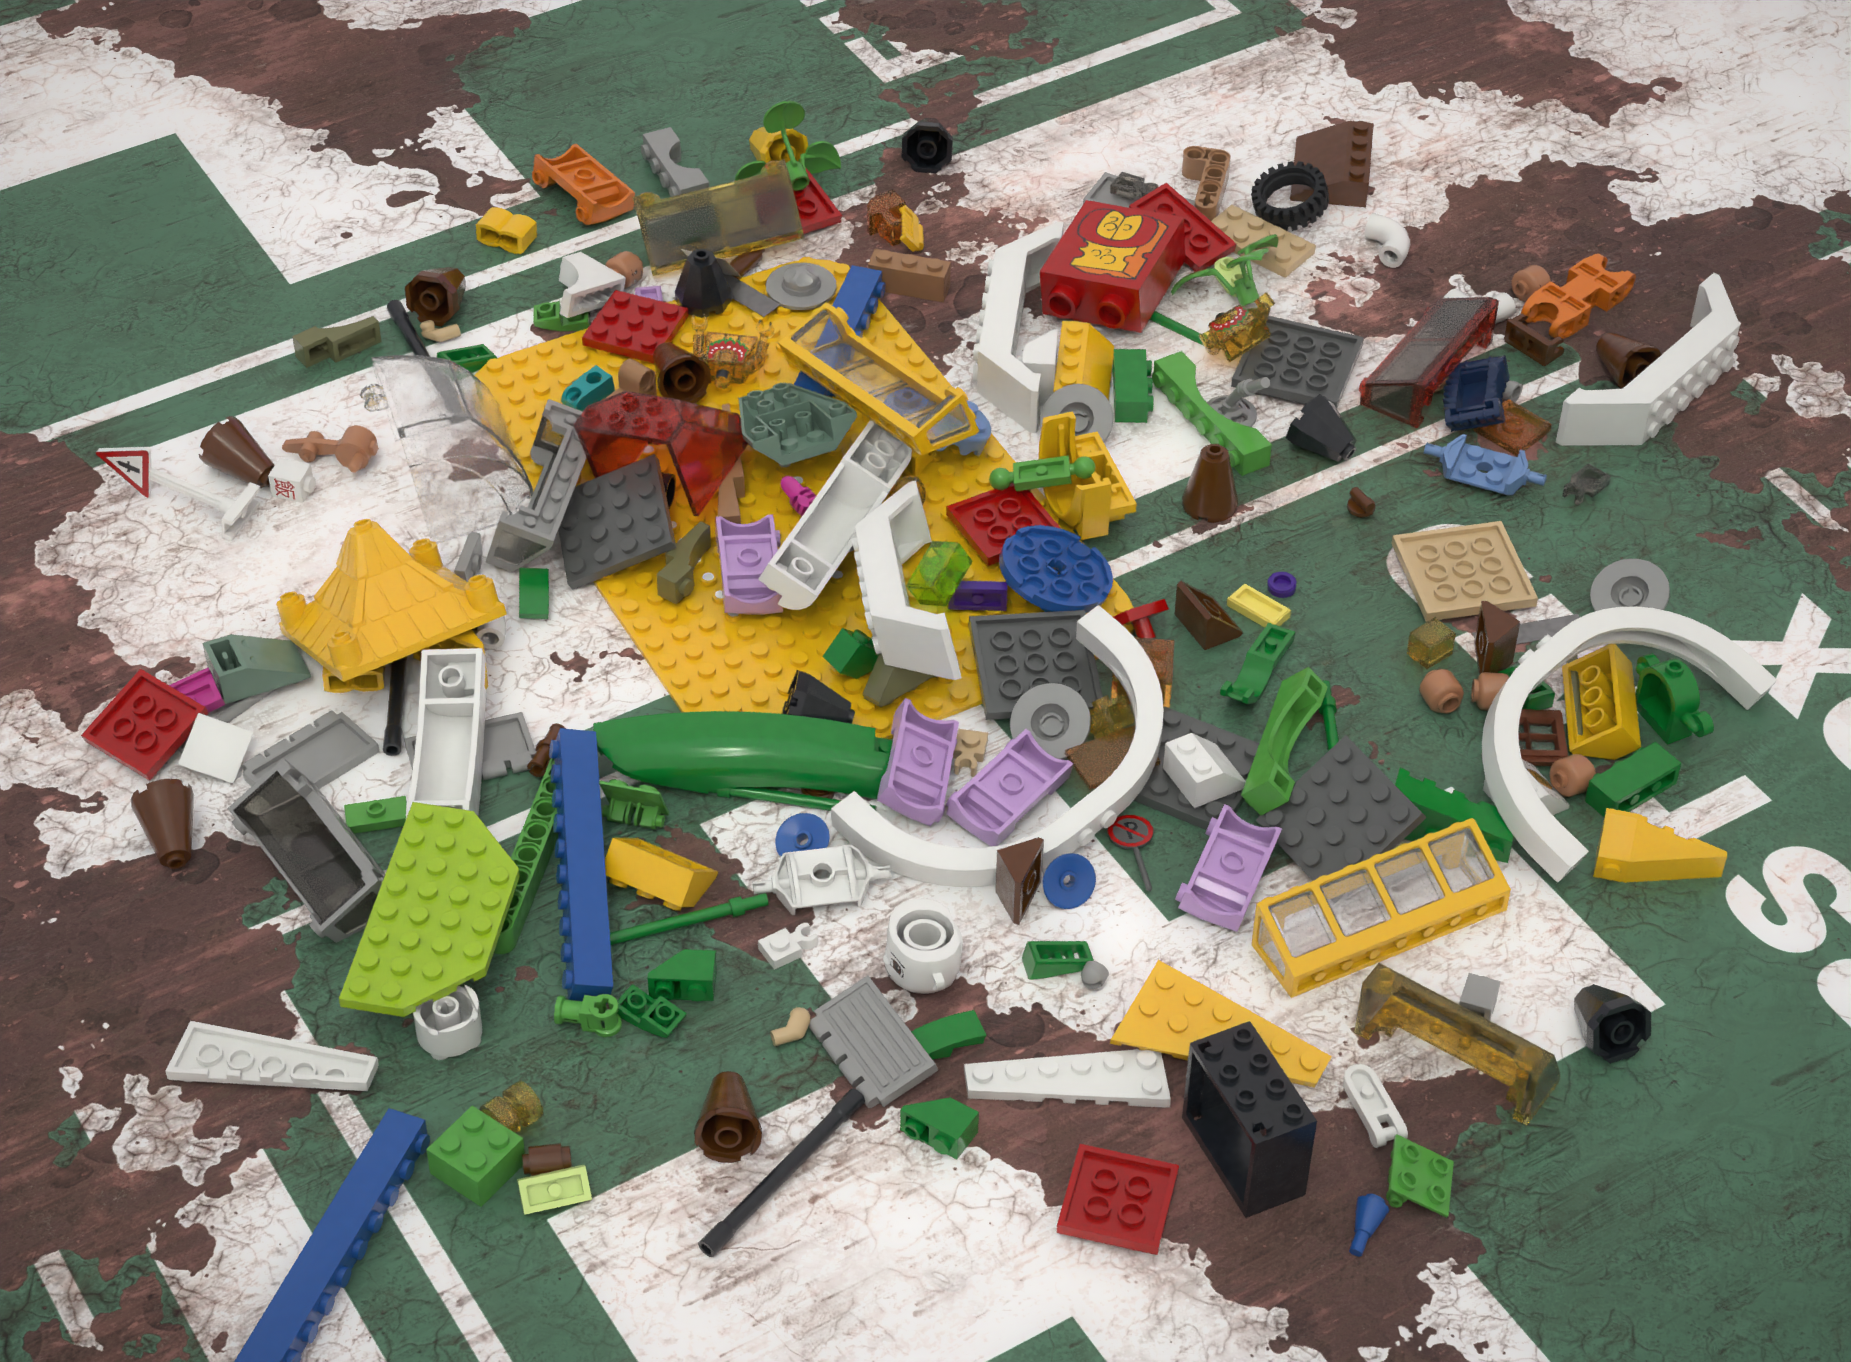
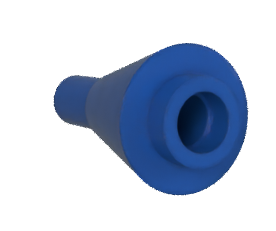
M1366 1194V1196H1359L1357 1198L1355 1236L1349 1252L1354 1256L1361 1257L1363 1255L1368 1238L1373 1235L1390 1211L1389 1207L1385 1204V1200L1378 1195Z

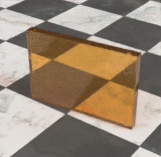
M1135 725L1065 750V755L1073 763L1074 768L1090 790L1100 786L1121 764L1133 741L1136 730ZM1158 757L1155 766L1160 765V759Z

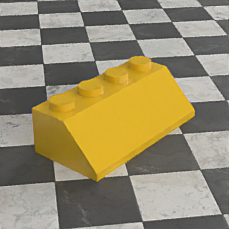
M1062 321L1053 393L1067 385L1085 384L1101 391L1109 401L1114 345L1090 323Z
M1608 644L1563 665L1562 673L1569 751L1572 754L1616 760L1641 748L1632 662L1616 644ZM1571 671H1577L1579 675L1583 735H1578Z

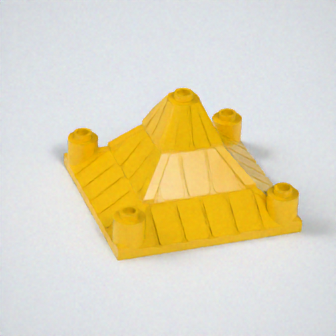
M370 519L359 520L353 524L354 527L348 530L336 562L337 567L314 595V601L307 604L304 595L292 591L281 595L280 600L276 603L281 619L279 626L282 634L343 682L507 615L504 603L498 599L492 578L485 575H476L471 577L468 582L443 566L437 543L427 538L415 541L409 549V555L377 522Z

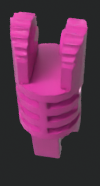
M789 475L784 478L782 477L781 488L790 498V505L802 517L816 498V495L809 487H802L795 478Z

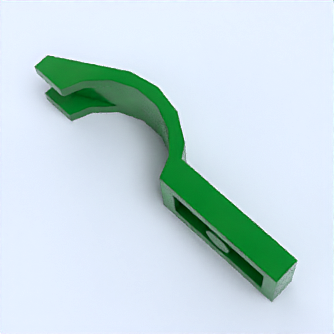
M1268 623L1247 651L1244 664L1235 683L1232 685V682L1226 680L1220 689V695L1233 698L1245 704L1256 703L1263 695L1273 670L1294 642L1295 631Z

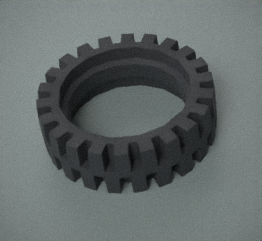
M1290 161L1285 167L1283 163L1277 164L1278 169L1275 170L1272 166L1268 169L1269 174L1263 172L1260 175L1261 179H1256L1251 193L1256 216L1288 231V227H1291L1292 231L1298 230V225L1305 228L1308 226V221L1313 224L1317 221L1316 216L1321 217L1324 214L1323 210H1326L1328 207L1329 193L1324 175L1317 167L1313 168V165L1310 163L1304 165V162L1298 161L1297 165H1294V162ZM1299 184L1314 189L1313 194L1305 202L1297 206L1276 208L1266 204L1267 199L1284 186Z

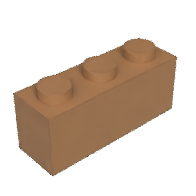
M874 249L868 263V268L882 271V282L886 284L885 292L944 303L950 289L951 262Z

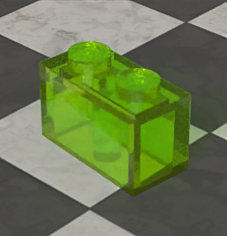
M932 541L906 587L921 605L946 607L973 561L957 542Z

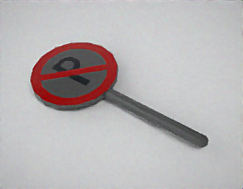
M1137 815L1117 817L1115 822L1108 827V837L1118 847L1133 849L1147 891H1151L1152 886L1139 848L1151 842L1153 827L1148 820Z

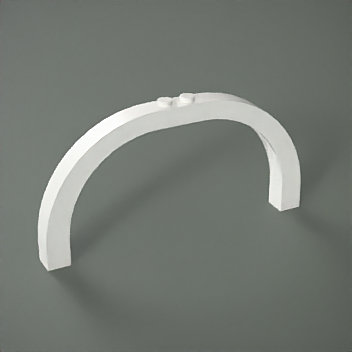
M1099 605L1077 621L1076 639L1097 656L1115 674L1124 687L1132 705L1136 730L1128 753L1113 774L1044 829L1015 842L983 848L945 846L917 838L894 826L875 811L855 791L831 808L832 826L868 858L881 866L890 865L891 871L921 882L952 887L996 885L997 850L1038 837L1044 839L1042 871L1047 869L1054 859L1061 855L1072 853L1081 845L1086 846L1103 827H1110L1115 822L1117 816L1133 802L1148 781L1157 761L1161 745L1164 712L1159 679L1152 662L1134 636Z
M1637 606L1608 608L1586 614L1569 623L1553 637L1547 634L1536 645L1537 650L1535 652L1529 649L1518 660L1520 665L1495 696L1486 716L1482 736V761L1492 799L1499 814L1519 844L1558 883L1578 865L1589 851L1549 812L1534 790L1525 771L1520 753L1518 729L1523 704L1531 691L1575 655L1597 646L1622 643L1653 647L1688 661L1712 677L1746 710H1749L1776 683L1777 679L1739 645L1716 630L1691 618L1669 611Z

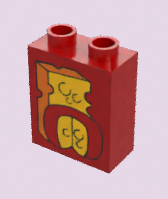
M1086 200L1039 271L1043 314L1060 319H1071L1113 329L1118 328L1142 333L1185 262L1184 217Z

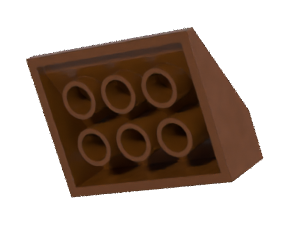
M1346 121L1297 136L1294 165H1297L1298 161L1304 162V165L1310 163L1313 165V168L1317 167L1323 173L1329 193L1328 204L1366 208L1374 123ZM1291 185L1290 201L1305 202L1313 194L1314 189L1306 185Z

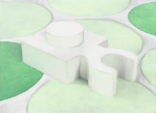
M802 923L791 934L784 928L758 940V949L775 970L801 958L802 949L816 947L818 945V935L815 933L806 937L805 935L810 933V925Z

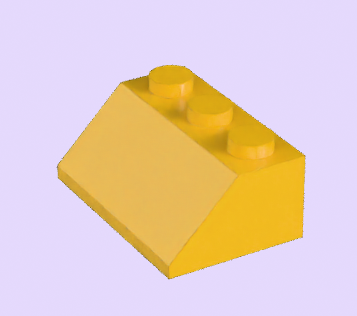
M612 838L605 857L606 876L610 877V883L623 888H627L628 885L637 888L636 894L648 899L658 897L664 900V906L677 911H681L682 907H694L718 875L716 870L639 838Z

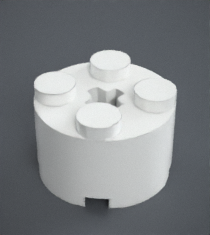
M465 984L464 987L457 986V991L435 1002L429 1000L417 1006L416 1011L413 1012L417 1040L420 1046L436 1060H444L448 1057L461 1055L470 1049L476 1048L481 1042L482 1021L479 1000L475 991Z

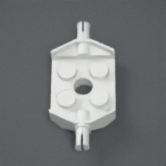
M853 845L783 853L779 859L775 874L771 875V880L753 881L752 883L754 895L770 892L776 893L777 898L792 915H795V909L857 901V906L861 907L870 882L878 879L892 878L890 865L872 867L871 863H867L860 850ZM824 869L829 871L831 875L827 879H818L814 876V873L817 870Z

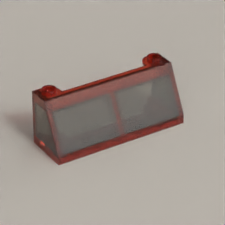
M1492 297L1439 298L1432 307L1428 306L1423 317L1370 376L1363 378L1359 386V392L1361 393L1360 405L1418 428L1424 421V417L1421 416L1423 406H1430L1432 404L1433 393L1476 344L1487 349L1492 343L1499 300Z

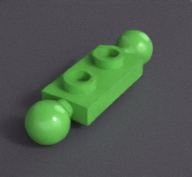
M1069 455L1013 463V472H1009L1005 468L994 469L989 476V482L997 490H1004L1011 483H1014L1016 491L1072 484L1071 475H1076L1081 479L1090 478L1091 474L1095 472L1096 466L1094 461L1087 456L1079 457L1071 464Z

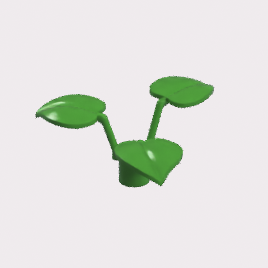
M789 100L777 103L766 112L763 118V125L768 133H775L781 130L790 161L784 165V173L773 165L767 167L764 161H753L745 164L738 170L735 176L733 194L737 193L738 186L773 176L775 173L781 177L783 182L788 181L792 190H802L810 182L806 168L811 174L829 169H841L839 154L831 143L818 141L810 144L805 154H801L798 161L795 160L786 129L797 127L803 121L805 111L802 105L795 101Z
M1276 234L1269 235L1247 245L1237 252L1238 255L1243 253L1245 255L1232 260L1226 265L1227 269L1240 264L1243 278L1234 281L1235 287H1232L1217 269L1209 268L1191 273L1180 279L1172 288V295L1180 286L1194 278L1214 275L1229 290L1231 296L1236 294L1241 307L1260 300L1253 280L1250 260L1261 261L1263 255L1269 252L1268 248L1253 251L1254 249L1261 247L1277 248L1278 236Z

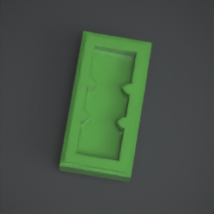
M406 796L344 805L346 824L354 834L404 826L406 821Z

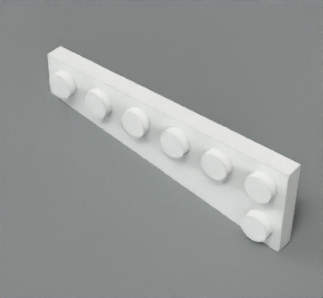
M190 1021L166 1069V1075L169 1080L185 1082L198 1081L368 1091L379 1063L378 1057Z
M1133 1049L964 1064L968 1099L1042 1102L1045 1098L1062 1099L1063 1103H1075L1076 1099L1095 1100V1104L1108 1105L1109 1101L1128 1102V1106L1164 1108L1170 1107L1171 1102L1162 1054L1156 1051Z

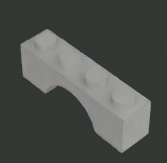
M668 127L643 134L641 154L644 160L649 161L652 172L654 174L657 173L663 188L666 187L668 189L671 200L673 202L676 201L681 210L710 203L709 181L700 168H686L677 165L681 161L680 140L673 129Z

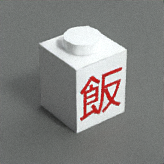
M279 458L268 475L272 497L303 503L308 494L313 492L316 484L311 464Z

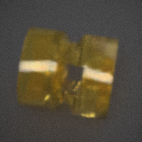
M523 1081L515 1082L503 1091L502 1097L495 1096L479 1108L480 1111L516 1134L520 1133L521 1126L528 1127L544 1115L543 1107L537 1095Z

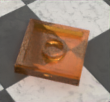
M1507 399L1502 403L1505 423L1474 428V432L1518 457L1520 449L1526 451L1551 431L1552 424Z

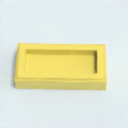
M1247 584L1242 585L1227 598L1228 607L1264 628L1268 623L1281 626L1291 615L1290 609Z

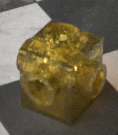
M1124 694L1111 700L1106 695L1091 702L1093 708L1089 710L1091 716L1090 732L1093 733L1096 740L1107 736L1109 741L1125 734L1124 727L1135 722Z

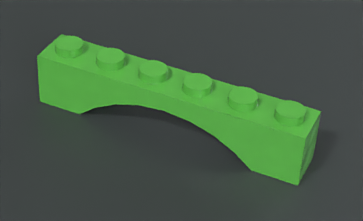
M1182 351L1154 361L1152 379L1155 387L1159 388L1167 396L1168 400L1182 412L1183 416L1211 444H1219L1228 450L1231 467H1234L1241 476L1270 465L1272 444L1256 428L1234 422L1219 414L1207 404L1196 385V365Z
M1309 667L1281 682L1241 793L1246 803L1252 806L1260 816L1289 801L1295 781L1288 773L1290 752L1304 726L1322 705L1328 688Z

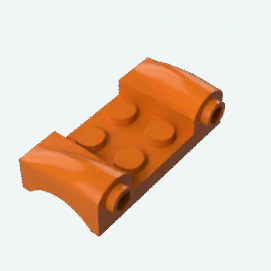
M573 144L564 154L556 158L548 159L540 154L535 155L532 172L534 183L542 188L558 183L577 200L576 217L580 222L586 225L602 223L633 210L635 192L578 144Z

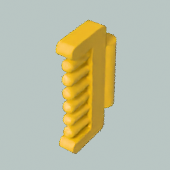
M904 205L899 208L902 215V236L900 239L912 252L921 251L924 248L923 226L919 224L917 215Z

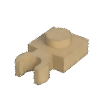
M958 729L957 745L953 753V758L955 759L954 773L959 775L962 767H969L971 769V777H974L977 774V762L984 761L988 744V733Z

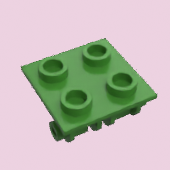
M611 779L610 782L599 781V785L609 802V805H604L602 810V816L607 817L608 821L623 823L625 818V824L629 825L634 809H636L634 826H639L640 824L641 827L654 830L657 827L662 828L664 826V815H669V811L660 792L656 788L648 785H640L639 788L632 787L616 779Z
M1396 1134L1394 1136L1393 1150L1391 1151L1392 1163L1388 1176L1389 1190L1386 1193L1389 1205L1398 1208L1404 1202L1410 1200L1447 1218L1449 1216L1454 1161Z

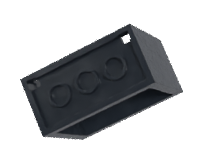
M1248 1021L1191 1042L1189 1046L1182 1119L1245 1218L1305 1196L1317 1120L1255 1027Z

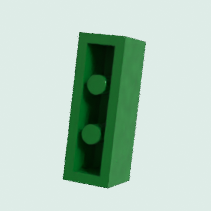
M1114 349L1112 368L1114 422L1147 423L1148 412H1153L1154 405L1153 395H1148L1152 394L1153 379L1147 377L1151 376L1152 361L1147 360L1146 349Z
M1653 742L1645 748H1639L1625 760L1617 761L1610 769L1603 773L1595 774L1593 779L1589 780L1585 802L1603 817H1605L1606 808L1630 812L1675 785L1681 762L1657 742Z

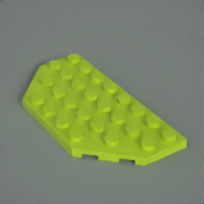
M412 802L339 997L340 1007L405 1017L415 1012L417 1006L429 1000L435 1002L457 991L458 985L470 979H473L475 982L486 976L520 875L517 865L474 811Z

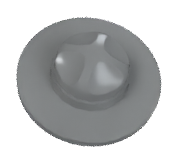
M792 263L779 267L769 275L766 281V292L768 297L781 304V307L792 310H809L822 306L834 297L836 293V280L830 271L819 265Z
M1085 384L1064 386L1055 391L1044 403L1040 414V428H1042L1043 417L1073 411L1076 417L1075 436L1098 431L1102 441L1105 442L1111 433L1114 420L1111 404L1101 391Z
M1623 559L1608 565L1596 576L1591 586L1590 597L1595 612L1608 608L1634 606L1664 610L1669 601L1670 587L1666 575L1655 564L1642 559Z
M1057 683L1042 684L1028 690L1015 704L1010 718V730L1013 739L1027 729L1045 752L1061 760L1072 756L1083 746L1091 727L1090 711L1082 696L1074 689Z

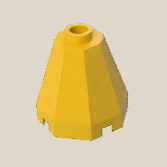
M765 127L754 130L749 143L757 161H764L767 167L773 165L783 173L784 165L790 161V157L781 130L775 133H768ZM793 128L786 129L795 160L798 161L800 155L805 154L808 147L807 136Z

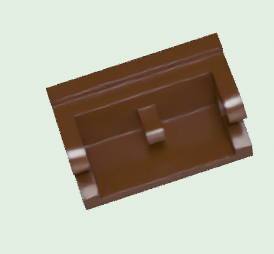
M1522 313L1513 319H1508L1504 341L1545 367L1564 354V348L1561 346L1557 347L1564 342V339L1556 337L1550 341L1540 333L1535 332L1525 323H1521L1528 318L1525 314Z

